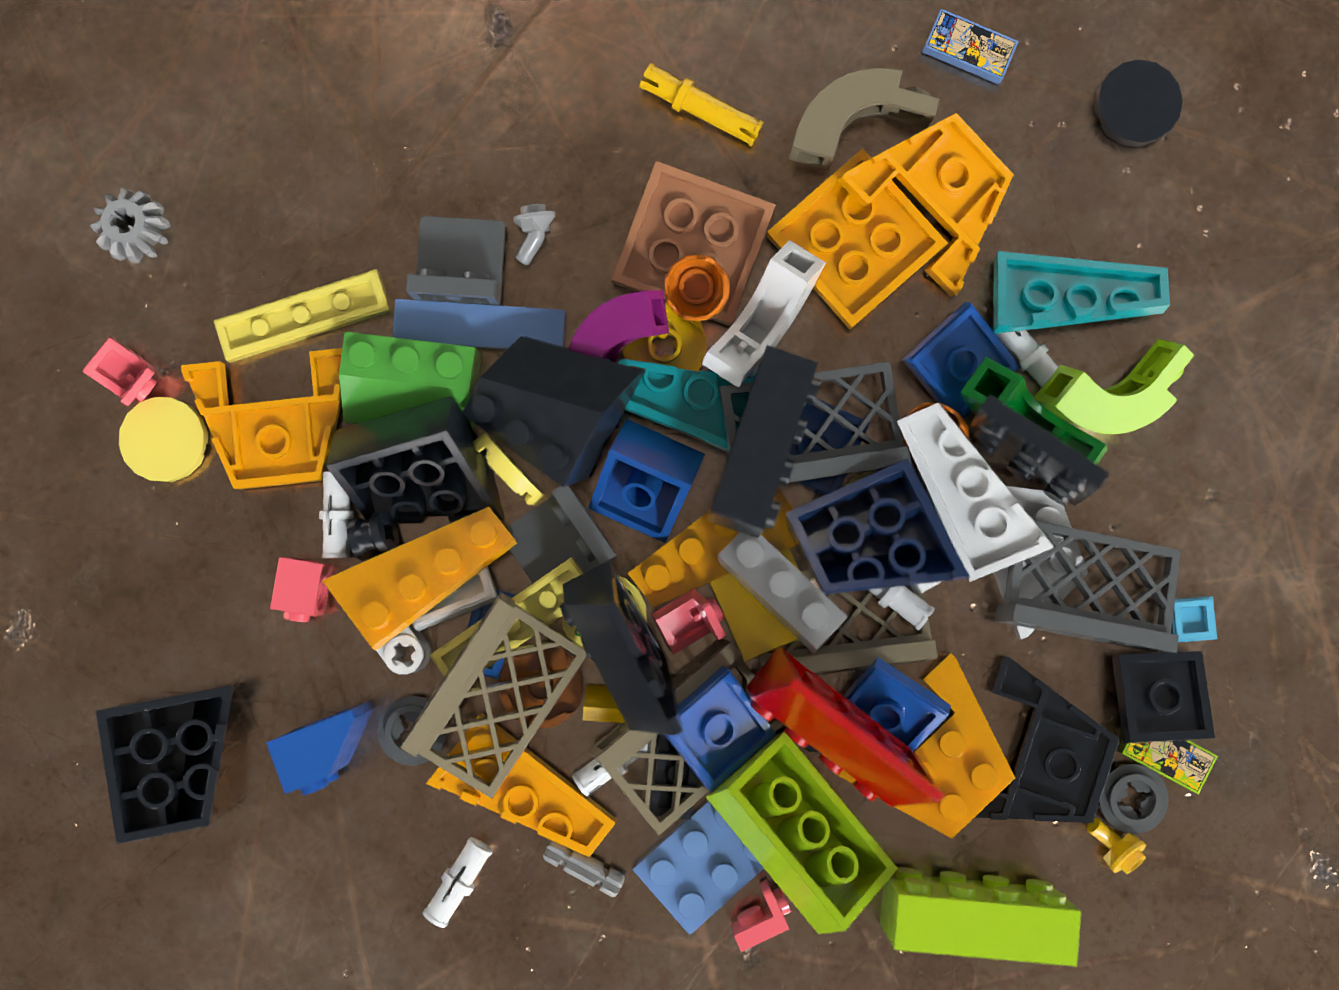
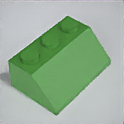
M344 332L339 370L344 423H363L449 396L454 398L463 413L479 380L482 354L475 347ZM465 417L473 429V422Z

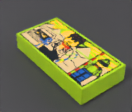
M1122 740L1117 752L1198 795L1218 758L1217 755L1191 741L1123 744Z

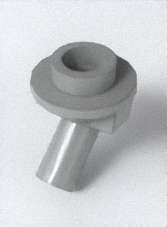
M545 204L520 207L521 214L513 217V222L521 227L523 232L528 233L514 255L518 261L525 265L530 264L543 243L545 232L550 231V223L556 216L554 211H546Z

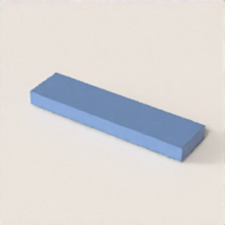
M395 299L392 337L504 351L520 336H527L564 346L566 311L559 309Z

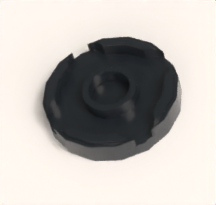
M1139 59L1124 62L1108 73L1096 90L1094 110L1095 115H1098L1102 123L1100 127L1108 137L1122 145L1140 147L1159 140L1172 130L1180 117L1183 99L1180 86L1169 70L1156 62Z

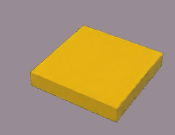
M787 548L780 551L798 569L790 549ZM730 573L710 581L711 588L739 652L742 654L744 663L773 651L779 646L782 647L798 640Z

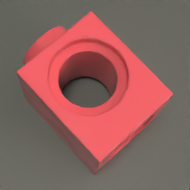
M279 557L270 609L284 611L283 619L297 622H310V616L325 614L329 589L322 580L331 577L333 564L295 557Z

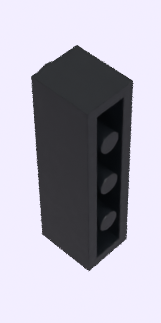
M769 345L766 346L707 519L708 522L755 538H759L765 527L773 529L781 503L774 501L778 485L787 486L794 466V461L787 459L792 443L800 445L808 420L800 417L805 403L813 404L820 386L821 379L814 377L818 362Z

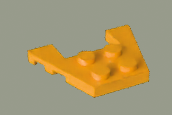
M955 113L841 174L837 180L863 207L869 205L894 177L905 186L953 237L949 244L925 269L928 275L951 297L957 296L965 283L962 280L970 263L975 261L980 250L978 245L987 225L992 223L1014 174L964 120Z
M342 348L309 351L313 396L229 405L225 363L217 361L181 365L185 381L189 382L196 400L194 401L200 415L204 416L213 436V444L233 489L242 490L323 481L322 475L327 470L326 464L342 404L339 381Z
M950 653L922 681L939 698L951 705L950 710L953 714L915 750V753L945 796L939 803L893 807L952 839L1015 779V776L956 657ZM844 770L838 775L852 784L855 781Z

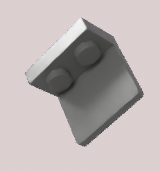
M422 216L420 218L416 275L407 274L406 292L414 300L501 306L505 223L498 220Z
M570 485L566 487L559 486L551 492L553 496L506 527L517 543L509 550L532 583L571 557H574L585 573L617 556V553Z

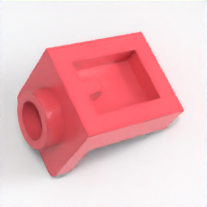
M768 879L760 882L762 893L768 906L763 909L760 906L748 908L737 916L738 921L732 923L734 938L741 952L789 930L785 915L792 911L782 889L779 887L773 890Z

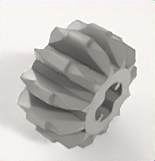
M121 188L118 199L112 194H104L107 203L105 209L101 207L93 208L95 214L100 216L101 220L90 225L94 232L100 234L96 241L98 246L106 251L110 250V256L119 261H124L128 258L133 263H141L143 253L151 258L157 257L154 245L157 242L163 245L168 244L167 238L162 236L160 232L171 227L169 221L161 217L165 212L164 207L157 201L152 202L151 196L144 191H137L134 194L128 188Z

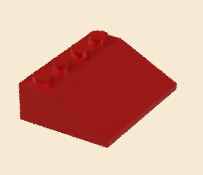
M781 646L776 649L746 686L752 699L750 706L759 715L768 721H771L773 717L787 726L784 732L795 743L803 748L808 744L812 745L821 752L818 758L825 766L838 775L843 770L855 779L854 787L869 800L874 801L878 797L889 806L939 803L945 796L915 751Z

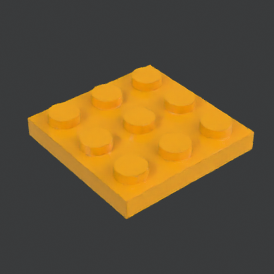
M863 148L766 233L767 238L778 250L791 240L826 262L813 289L849 330L948 244L892 180L869 205L864 207L840 184L837 178L841 174L871 159L870 155Z

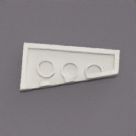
M939 402L897 421L950 540L970 576V582L1054 548L1050 540Z

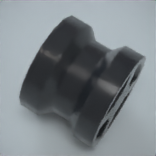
M386 511L373 513L368 520L363 518L350 520L347 525L349 546L356 558L361 561L374 558L377 552L385 553L399 547L397 526L393 518Z

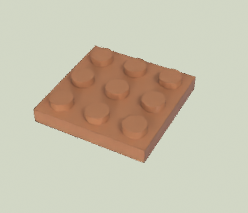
M655 161L611 281L613 284L635 292L663 290L666 303L664 279L671 265L686 255L703 254L709 256L724 268L730 283L728 301L721 312L710 319L731 327L776 204Z

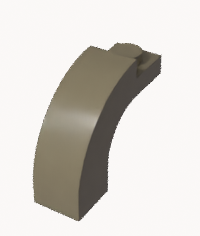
M869 68L846 74L828 84L810 102L798 125L788 159L829 170L835 156L840 135L853 122L865 117L879 116L927 129L936 115L940 99L931 97L929 92L922 88H899L903 73L901 70Z

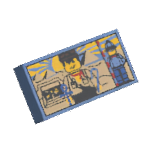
M940 9L922 52L999 85L1003 80L1019 41Z

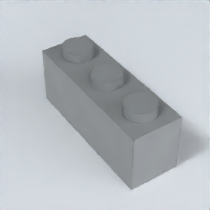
M739 533L718 555L719 564L813 654L848 617L762 535L759 538Z

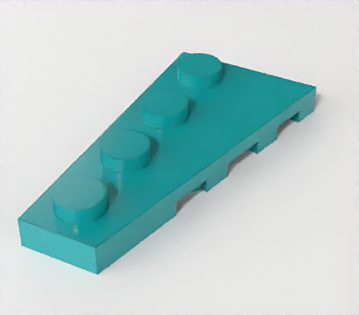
M998 251L994 258V334L1163 314L1170 305L1168 268L1003 251Z
M620 358L619 364L633 365L646 369L625 410L729 452L718 388L734 384L721 378L715 372L679 369L675 366ZM747 377L743 383L753 382L754 378ZM747 393L730 395L733 413L740 418L749 396ZM735 423L736 432L739 426L737 423Z

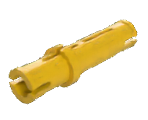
M652 62L648 65L643 75L645 79H642L640 82V89H645L671 103V109L677 112L683 109L748 143L752 147L764 121L758 120L693 86L694 81L687 77L682 80L655 66Z

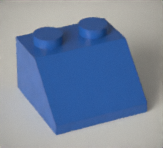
M626 419L610 448L588 509L666 543L705 453Z
M372 700L291 730L266 743L285 794L300 789L302 796L308 795L327 787L329 782L340 778L338 770L350 763L375 708Z

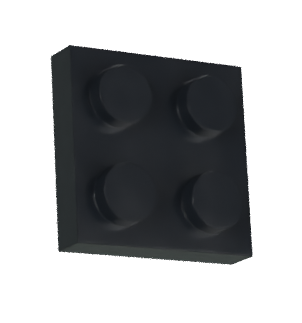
M1202 651L1119 654L1112 657L1123 744L1215 739Z

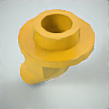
M1094 818L1093 823H1088L1087 831L1110 849L1103 859L1114 873L1123 870L1126 874H1129L1146 859V856L1142 853L1146 844L1134 834L1128 833L1122 838L1099 818Z

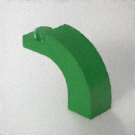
M988 357L984 358L961 391L965 403L975 415H977L988 396L991 395L1095 464L1099 463L1108 450L1107 444L1069 424L1040 404L1028 391L1023 376Z

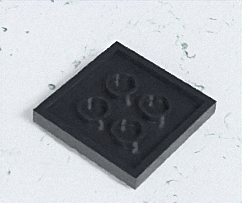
M991 395L983 403L969 428V437L972 438L971 443L978 451L989 457H992L995 453L1009 463L1007 469L1025 481H1029L1031 478L1046 487L1043 491L1045 495L1060 505L1066 506L1069 502L1076 506L1099 490L1110 475L1109 472Z

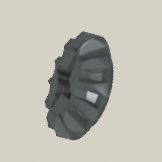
M409 695L397 699L383 711L379 719L377 734L380 746L386 755L397 763L413 766L429 761L419 754L414 757L401 749L403 740L400 742L398 739L407 729V725L404 722L405 718L413 723L429 700L428 698ZM446 733L439 735L432 745V748L438 752L445 744Z
M1138 763L1119 764L1117 769L1108 774L1098 808L1108 823L1114 828L1125 833L1140 834L1153 829L1164 818L1169 802L1168 791L1162 778L1152 769ZM1127 784L1136 792H1144V794H1141V797L1136 799V811L1126 803H1119L1121 798L1127 796Z

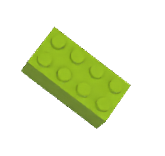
M785 732L775 735L719 787L706 796L707 800L818 934L845 931L898 869Z
M900 867L882 888L880 926L894 950L1077 966L1081 910L1072 904L1065 894L1053 888L1051 882L1027 879L1026 885L1010 884L1009 879L995 875L983 876V881L966 880V875L951 871H942L939 877L923 876V872L918 869Z

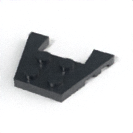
M1002 656L991 692L1032 706L1034 710L1013 771L1015 779L1009 784L1007 792H1000L974 818L1093 823L1120 739L1014 660Z

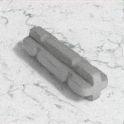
M550 840L543 853V859L556 867L559 864L564 866L563 871L592 887L595 884L599 885V890L611 897H615L619 893L624 883L625 876L623 873L612 867L608 870L604 868L605 863L594 857H587Z

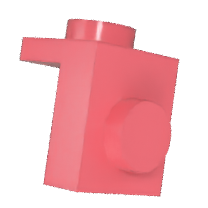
M112 336L107 338L82 370L86 375L119 396L120 402L126 406H129L135 398L142 402L157 383V381L151 378L155 373V366Z
M695 588L650 614L668 649L673 654H676L710 632L718 640L726 636L720 624L725 619L721 608L713 597L705 599Z

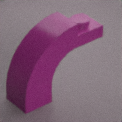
M663 290L629 293L603 303L584 319L572 337L568 348L575 352L590 356H600L611 359V362H616L621 351L631 342L643 337L669 334Z

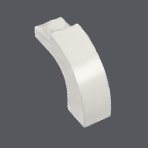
M789 240L771 258L756 291L745 309L726 333L707 351L702 364L737 387L748 376L753 377L757 372L766 346L769 345L776 348L808 298L826 262Z

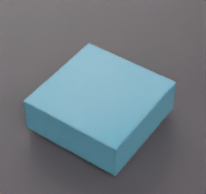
M1213 596L1175 599L1171 634L1179 635L1178 643L1217 639Z

